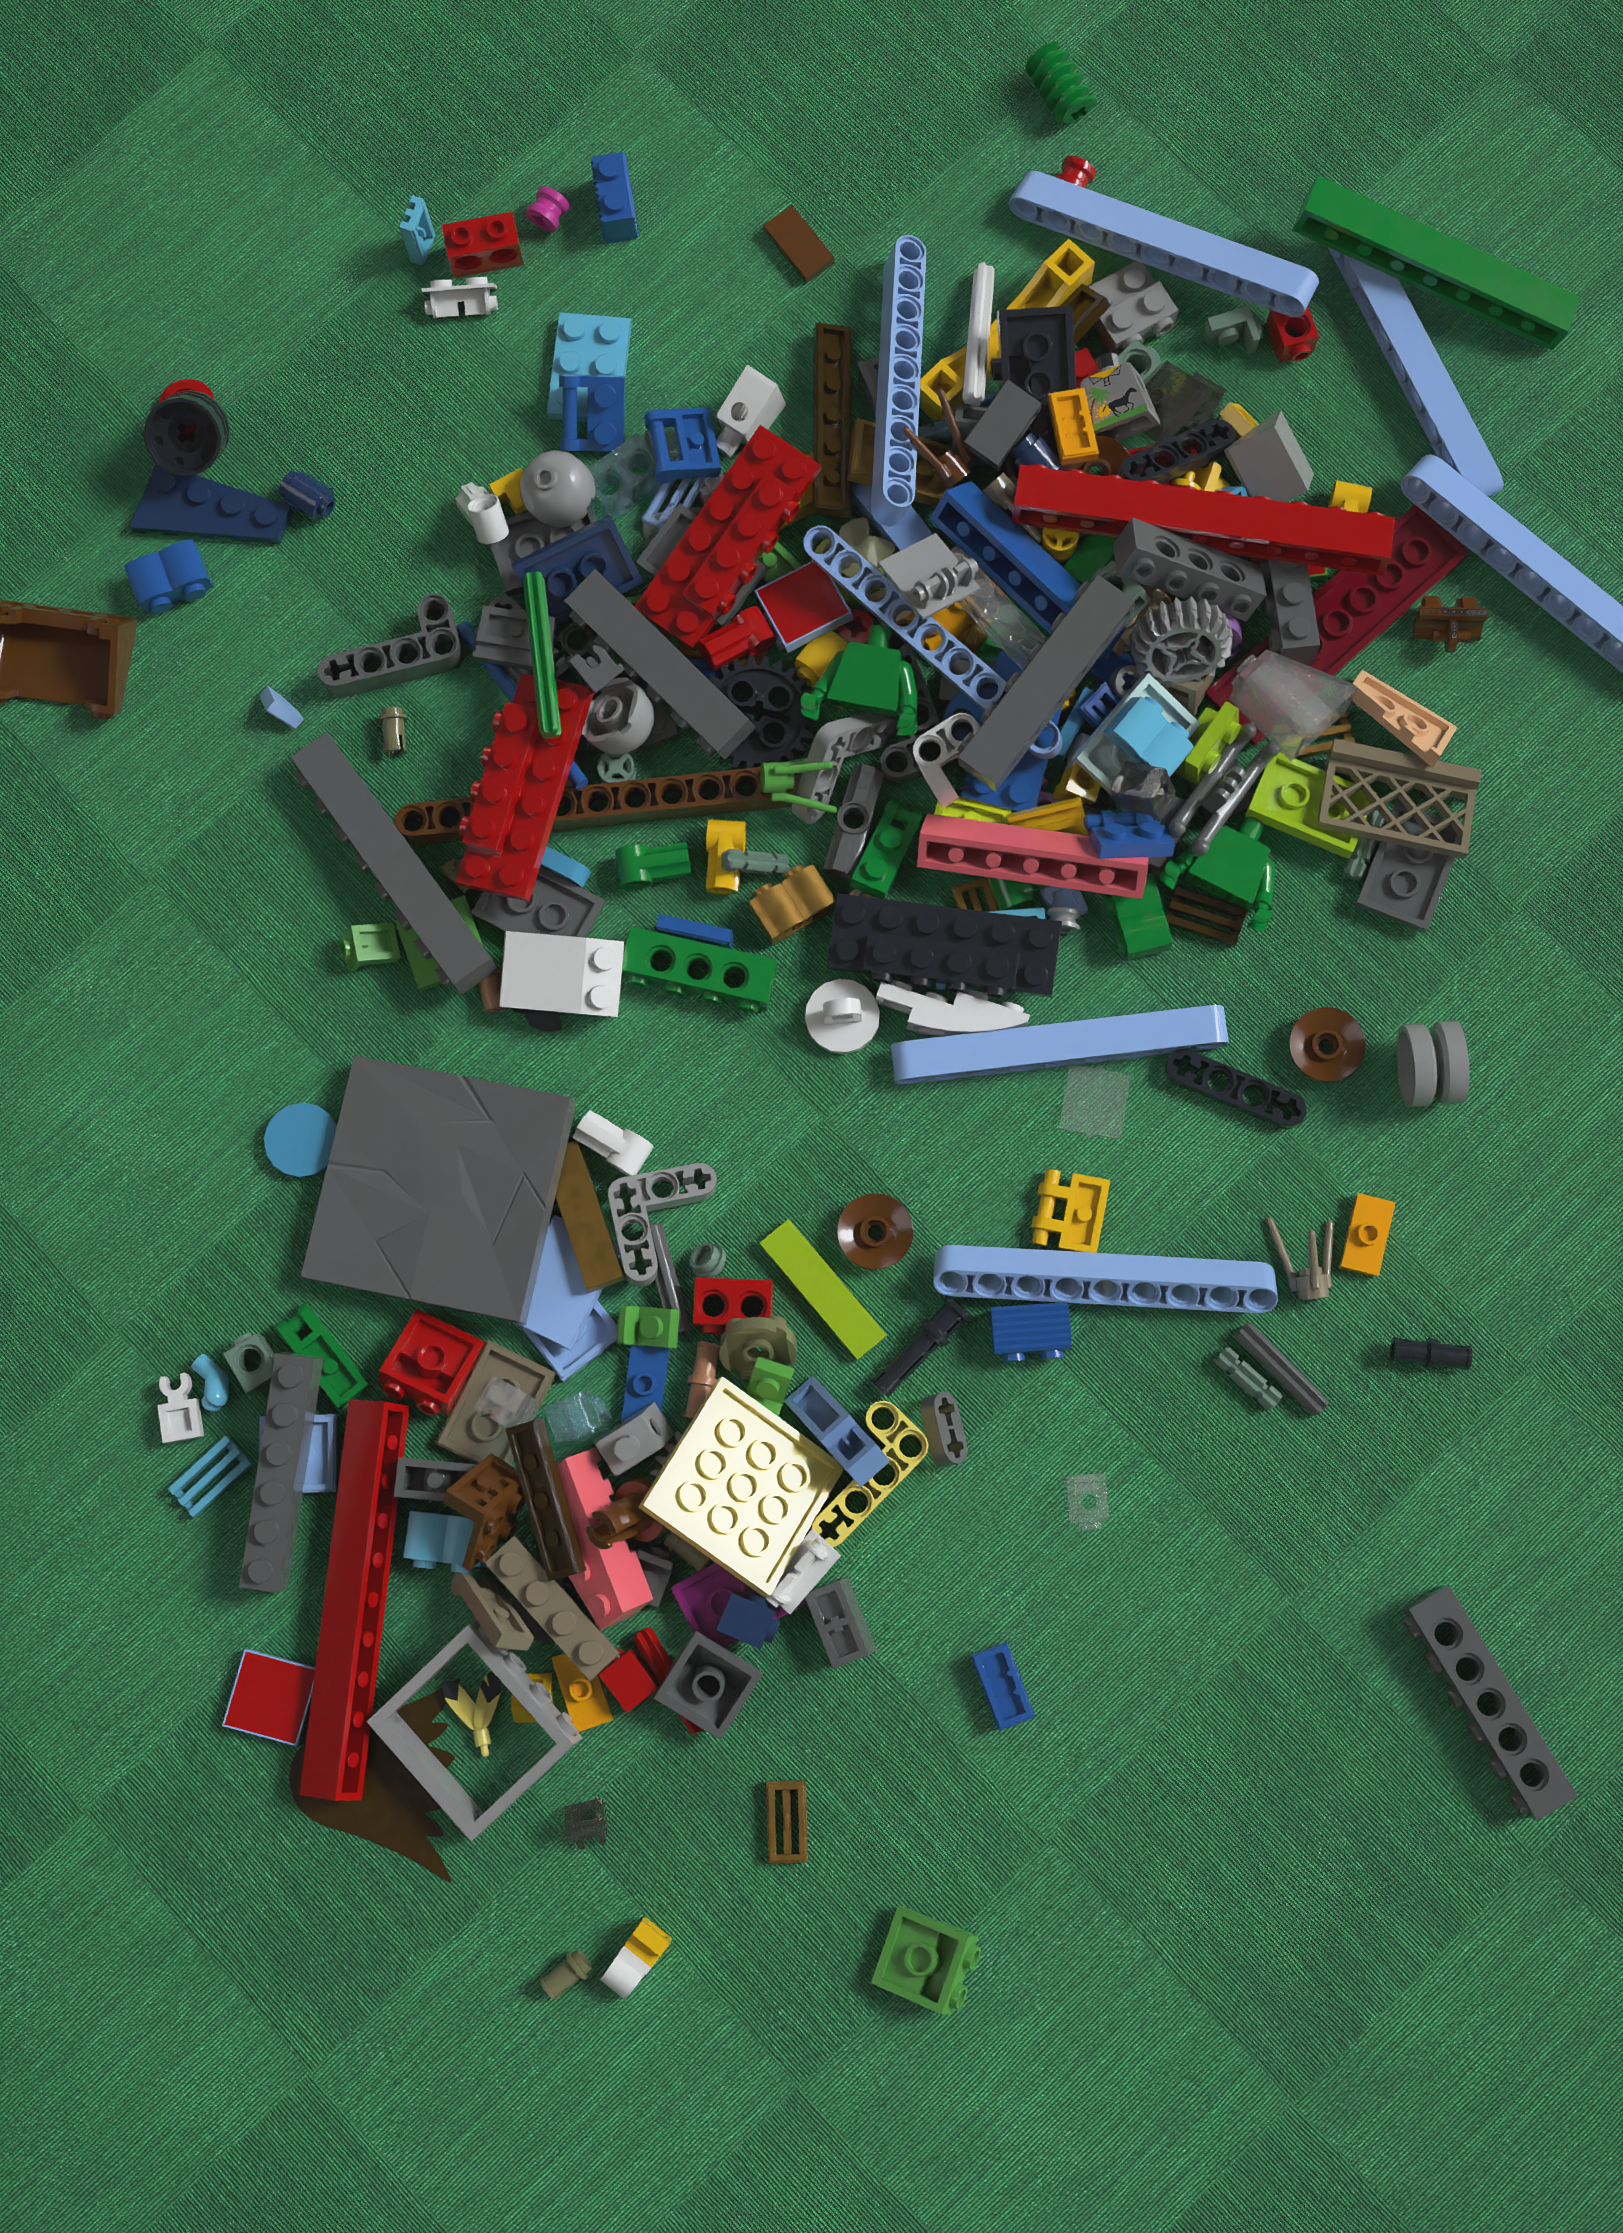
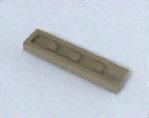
M513 1536L485 1562L589 1681L620 1654L617 1648L556 1580L548 1581L545 1568L516 1536Z

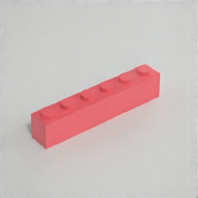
M928 813L920 831L917 867L1138 899L1143 897L1149 857L1099 859L1090 843V836Z

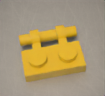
M1046 1169L1044 1182L1039 1183L1037 1195L1041 1196L1037 1216H1033L1031 1228L1034 1229L1032 1244L1047 1246L1049 1233L1060 1234L1058 1249L1072 1252L1097 1253L1111 1180L1073 1173L1070 1187L1059 1185L1060 1171ZM1056 1199L1067 1201L1063 1221L1052 1219Z

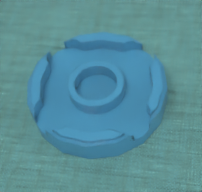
M308 1103L288 1105L277 1112L267 1125L264 1137L266 1154L273 1166L288 1176L296 1178L318 1176L327 1169L337 1123L328 1112L317 1105Z

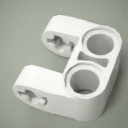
M958 713L949 717L922 734L913 745L915 760L942 808L959 799L941 769L942 766L961 754L957 749L962 741L953 738L952 729L957 723L966 722L972 726L973 734L975 735L981 728L974 717L967 713ZM928 742H934L941 748L939 758L932 762H927L920 757L921 747Z

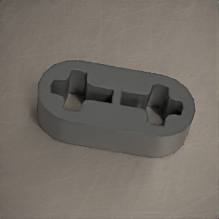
M939 1392L925 1397L921 1403V1416L932 1459L940 1467H949L964 1462L967 1457L968 1448L956 1400L948 1392Z

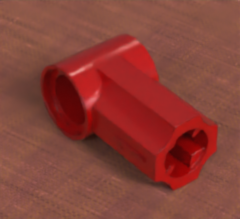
M752 606L736 615L729 625L700 639L698 646L708 667L715 671L746 654L755 656L766 651L777 641V636L759 607Z

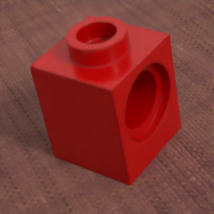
M1307 306L1300 317H1290L1273 310L1269 311L1265 325L1279 363L1288 360L1298 362L1308 358L1314 352L1319 339L1309 307ZM1294 330L1300 334V337H1292L1286 331Z
M620 1648L618 1650L620 1654L598 1675L626 1713H628L656 1692L660 1685L633 1649L625 1654Z

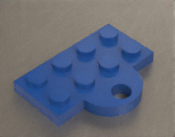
M999 651L994 672L1008 682L1014 673L1022 674L1030 662L1027 661V658ZM991 683L990 688L981 687L979 697L987 700L992 699L998 692V685ZM962 692L950 701L944 713L943 721L951 717L956 711L965 710L974 717L980 726L984 724L980 721L984 711ZM1062 706L1055 714V716L1051 719V721L1056 726L1058 724ZM971 726L967 730H958L953 727L952 736L955 740L963 741L970 732L973 733V728ZM1049 731L1041 732L1034 742L1035 746L1042 749L1050 747L1053 743L1054 734ZM1028 750L996 792L967 772L961 797L1010 809L1013 812L1035 808L1048 759H1040Z

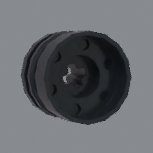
M186 390L175 392L153 408L145 421L143 438L146 450L156 465L170 474L185 477L200 474L220 458L228 446L230 426L227 414L216 400L206 393ZM193 424L197 429L194 435L188 438L183 432L186 430V426Z

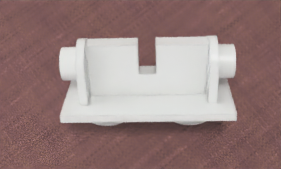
M487 277L466 278V285L452 286V280L430 281L431 288H421L423 293L430 294L431 300L424 301L426 315H433L434 319L459 316L458 302H464L465 315H490L491 311L498 310L497 296H490V290L497 289V285L488 283Z
M812 1529L802 1540L771 1595L765 1598L773 1606L778 1607L780 1605L786 1612L791 1614L841 1555Z

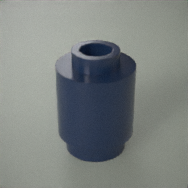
M1029 433L1010 452V455L1015 459L1013 463L1019 470L1020 464L1028 466L1041 464L1049 469L1060 470L1059 468L1062 466L1060 457L1041 437L1037 439L1032 433Z
M294 470L290 471L283 478L279 487V495L284 498L286 504L314 521H318L322 517H328L336 504L334 490L303 471L299 473Z

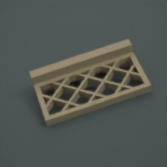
M1334 739L1325 761L1324 770L1326 772L1317 821L1318 828L1465 859L1468 854L1476 789L1480 784L1482 770L1438 760L1432 768L1419 756ZM1334 774L1349 775L1356 784L1343 791L1335 782ZM1375 781L1386 783L1393 792L1380 799L1369 784ZM1411 789L1423 791L1429 800L1417 807L1406 792ZM1359 790L1372 803L1360 811L1348 798ZM1447 797L1465 800L1464 809L1453 814L1442 800ZM1395 798H1398L1409 811L1397 819L1385 806V804ZM1340 802L1351 816L1345 820L1328 817L1329 807ZM1432 806H1435L1446 819L1434 827L1422 814L1423 811ZM1377 809L1388 824L1382 828L1372 827L1364 816ZM1414 817L1425 832L1419 836L1410 835L1401 824ZM1451 825L1460 837L1459 845L1445 842L1438 832Z

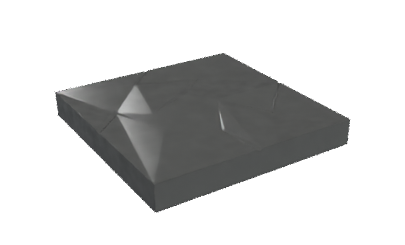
M354 1055L301 1277L311 1281L526 1325L577 1102L570 1096Z

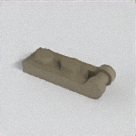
M456 1573L451 1581V1591L455 1596L463 1597L474 1618L480 1623L489 1637L490 1643L504 1651L510 1649L528 1651L534 1637L496 1580L490 1576L480 1575L475 1579L471 1574Z

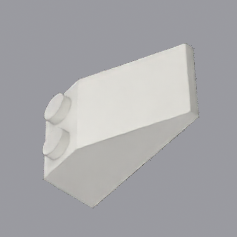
M505 931L499 1007L618 1017L624 941Z

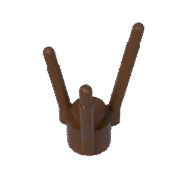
M939 389L937 394L959 453L955 454L950 449L937 459L908 427H904L902 432L917 448L921 456L935 469V472L949 489L972 471L967 462L973 459V457L965 447L943 389Z

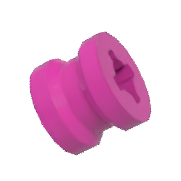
M540 186L536 193L537 200L535 203L529 204L525 214L540 229L554 233L559 226L558 219L567 213L570 205L556 190Z

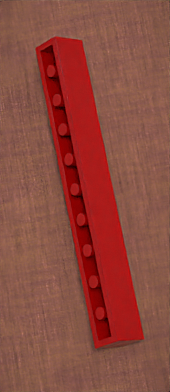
M1020 464L1012 523L1115 538L1119 537L1133 517L1229 554L1381 576L1384 575L1391 558L1395 517L1384 516L1379 512L1360 513L1347 511L1338 506L1325 508L1310 506L1302 501L1289 503L1275 501L1266 496L1247 497L1234 495L1232 492L1225 490L1212 492L1197 490L1189 485L1176 487L1162 485L1153 480L1134 481L1123 479L1117 475L1098 476L1086 474L1077 469L1067 471L1049 469L1041 464H1032L1030 466Z
M349 1400L309 1723L306 1734L304 1763L301 1774L300 1795L333 1801L362 1800L371 1728L367 1721L372 1717L398 1506V1497H394L398 1457H404L410 1408L408 1405L381 1401Z

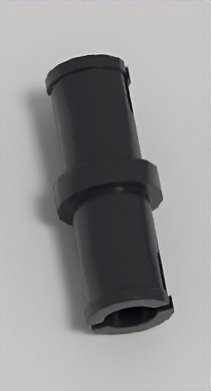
M1393 1337L1389 1355L1391 1362L1423 1364L1425 1369H1435L1436 1366L1468 1371L1472 1364L1473 1353L1470 1345L1438 1343V1340L1434 1338H1428L1426 1341H1417Z

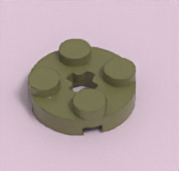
M780 1316L733 1318L726 1323V1330L721 1335L719 1356L721 1363L727 1370L730 1371V1367L740 1371L741 1378L750 1380L758 1356L785 1366L791 1364L792 1368L797 1358V1340L794 1333L787 1327L786 1320ZM755 1347H761L763 1351H756Z

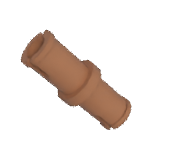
M697 1342L693 1374L688 1375L687 1384L690 1385L686 1413L684 1414L685 1419L693 1420L717 1381L715 1375L720 1345Z

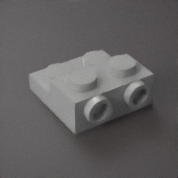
M1136 261L1089 286L1092 290L1106 297L1110 304V307L1094 324L1095 329L1110 353L1117 355L1122 353L1135 339L1143 344L1144 340L1153 335L1160 337L1168 333L1175 325L1178 314L1177 307L1161 282L1155 283L1141 262Z

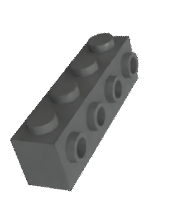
M1259 558L1260 562H1258V565L1262 567L1266 597L1263 599V613L1265 618H1269L1268 645L1270 652H1274L1276 668L1313 665L1320 648V639L1308 566Z

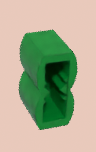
M1153 873L1147 874L1142 899L1110 894L1103 896L1107 917L1114 916L1118 930L1112 931L1116 950L1118 953L1124 951L1127 961L1171 949L1172 938Z

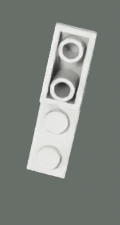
M893 980V983L890 984L881 982L876 995L877 1004L910 1015L907 1022L908 1030L938 1037L1027 1027L1030 1017L1029 1014L1023 1013L1024 1008L1017 1004L1003 1002L1002 1005L987 1001L988 996L974 990H968L966 994L958 991L954 1004L951 1005L947 1003L948 999L942 995L927 992L925 996L911 992V986Z

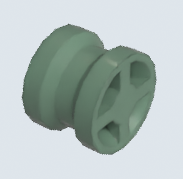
M605 752L598 760L597 769L602 783L636 780L637 773L629 753L607 754ZM613 775H621L619 777L612 778Z

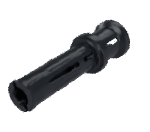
M950 1296L944 1298L945 1304L929 1320L924 1319L921 1322V1330L881 1372L870 1380L887 1398L938 1346L940 1348L946 1347L949 1344L948 1338L964 1322L969 1323L972 1320L966 1311Z

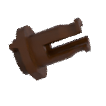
M643 1475L621 1485L616 1492L613 1503L607 1505L604 1510H597L592 1513L595 1519L601 1520L586 1527L589 1540L596 1547L606 1550L613 1547L612 1543L622 1542L630 1537L638 1541L648 1542L661 1536L665 1532L666 1527L638 1508L653 1483L645 1480Z

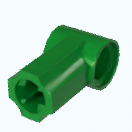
M686 842L652 848L636 844L623 846L615 850L619 885L623 890L643 889L651 886L655 881L692 876Z

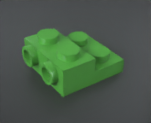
M898 1906L871 1984L941 2015L952 2014L954 2008L959 2010L966 1999L968 1989L967 1986L963 1985L967 1969L973 1970L979 1961L981 1948L976 1946L979 1936L944 1921H937L905 1906Z

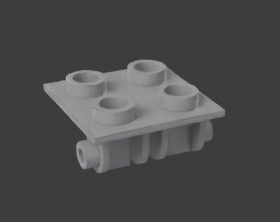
M936 533L878 562V566L922 620L980 590L979 585L974 581L975 573L978 572L977 562L972 558H962L958 561Z

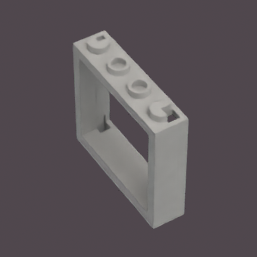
M478 1621L467 1625L367 1721L470 1841H473L582 1739L581 1735L577 1732L578 1729L571 1722L573 1718L565 1712L560 1713L551 1703L552 1696L542 1684L534 1683L525 1673L526 1667L519 1657L513 1653L508 1654L506 1651L500 1650L490 1643L489 1637ZM467 1644L472 1647L556 1743L543 1758L486 1812L482 1811L397 1713L408 1700Z

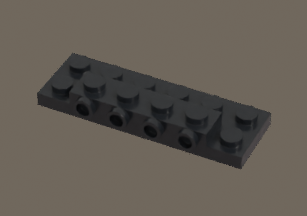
M1072 306L998 310L999 350L997 351V358L991 359L992 381H999L1000 391L1007 380H1009L1041 403L1040 413L1019 443L1029 433H1032L1037 439L1041 437L1059 456L1047 397L1048 393L1076 389ZM1011 455L1003 464V471L997 472V477L1004 472L1008 478L1015 475L1018 479L1019 469L1013 463L1015 459ZM1007 509L1008 516L1011 518L1012 513Z
M837 893L827 968L829 970L871 975L870 980L875 982L893 983V978L908 979V985L920 988H930L931 983L946 984L945 989L952 992L967 993L968 987L983 989V994L991 997L1004 998L1006 997V992L1052 998L1062 921Z

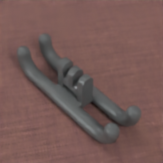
M1252 723L1242 726L1235 740L1231 744L1227 743L1220 753V760L1211 774L1205 773L1167 827L1171 837L1178 838L1184 834L1185 826L1201 805L1213 814L1191 845V853L1195 857H1202L1208 852L1209 844L1263 769L1279 753V745L1275 742H1269L1257 753L1245 770L1239 766H1234L1224 774L1241 749L1256 734V727Z

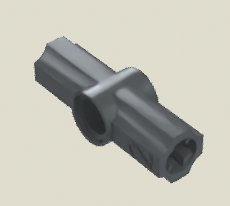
M864 764L853 766L844 800L837 814V824L823 867V872L830 874L832 877L851 880L859 864L866 838L870 833L871 820L884 779L883 772L875 767ZM850 816H858L864 823L859 828L851 829L844 824V821Z

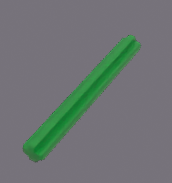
M539 571L527 572L523 576L539 732L544 739L557 738L561 734L545 580Z

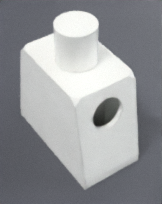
M749 365L743 370L716 416L723 430L716 439L717 449L729 458L732 457L740 443L746 446L759 425L769 429L786 406L778 385Z

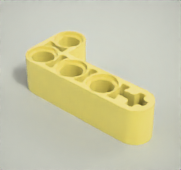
M879 1401L871 1405L866 1413L865 1421L870 1433L885 1447L882 1452L890 1460L888 1465L893 1468L895 1478L892 1483L883 1486L877 1484L872 1477L862 1487L853 1479L816 1517L812 1524V1529L819 1535L822 1533V1529L819 1526L821 1522L825 1520L830 1524L838 1517L836 1513L832 1512L837 1505L844 1516L854 1521L850 1527H847L844 1521L837 1527L836 1531L839 1537L836 1540L830 1537L825 1539L833 1548L843 1543L927 1454L929 1445L926 1436L890 1402ZM879 1409L890 1411L894 1416L893 1425L886 1430L877 1429L872 1423L874 1412ZM914 1436L919 1439L922 1445L920 1454L912 1458L903 1455L899 1447L903 1438ZM855 1491L865 1494L868 1500L867 1508L858 1514L851 1513L845 1506L846 1497Z

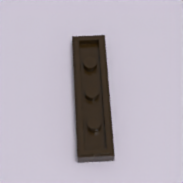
M544 1418L506 1428L548 1581L586 1571Z

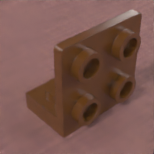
M492 1453L448 1488L443 1499L445 1504L475 1522L462 1567L471 1570L480 1561L486 1562L502 1541L507 1543L515 1535L519 1526L516 1518L526 1502L517 1469Z

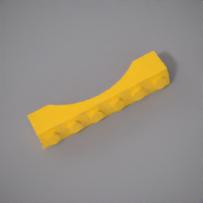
M1068 239L1043 262L1033 278L1006 310L1062 306L1081 284L1086 286L1091 284L1095 262ZM997 319L990 326L986 383L992 378L991 359L997 358V351L999 350ZM967 345L952 355L941 359L920 379L919 407L934 421L946 418L937 394L939 389L944 390L953 414L956 412L957 405L965 404L963 401Z

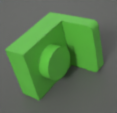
M394 922L353 925L349 927L342 936V939L339 940V955L342 961H346L348 972L356 971L361 965L393 963L401 958Z
M621 1306L617 1320L618 1344L677 1348L680 1310L644 1306Z
M758 1356L746 1394L779 1417L795 1369Z

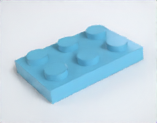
M559 312L547 407L548 419L563 420V387H559L560 374L626 377L632 327L631 318ZM577 387V422H587L588 387Z

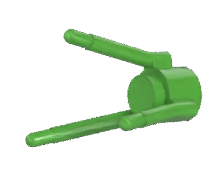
M807 758L786 762L762 763L760 773L762 793H771V801H785L819 811L836 813L837 808L835 806L786 793V789H793L794 773L831 769L833 767L832 762L806 763Z

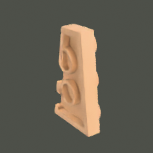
M1364 670L1360 672L1346 693V696L1358 707L1367 712L1432 768L1457 729V726Z

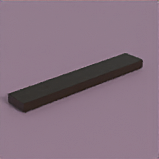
M816 322L813 329V460L820 464L822 469L813 481L812 514L848 519L851 513V481L847 480L851 449V327Z

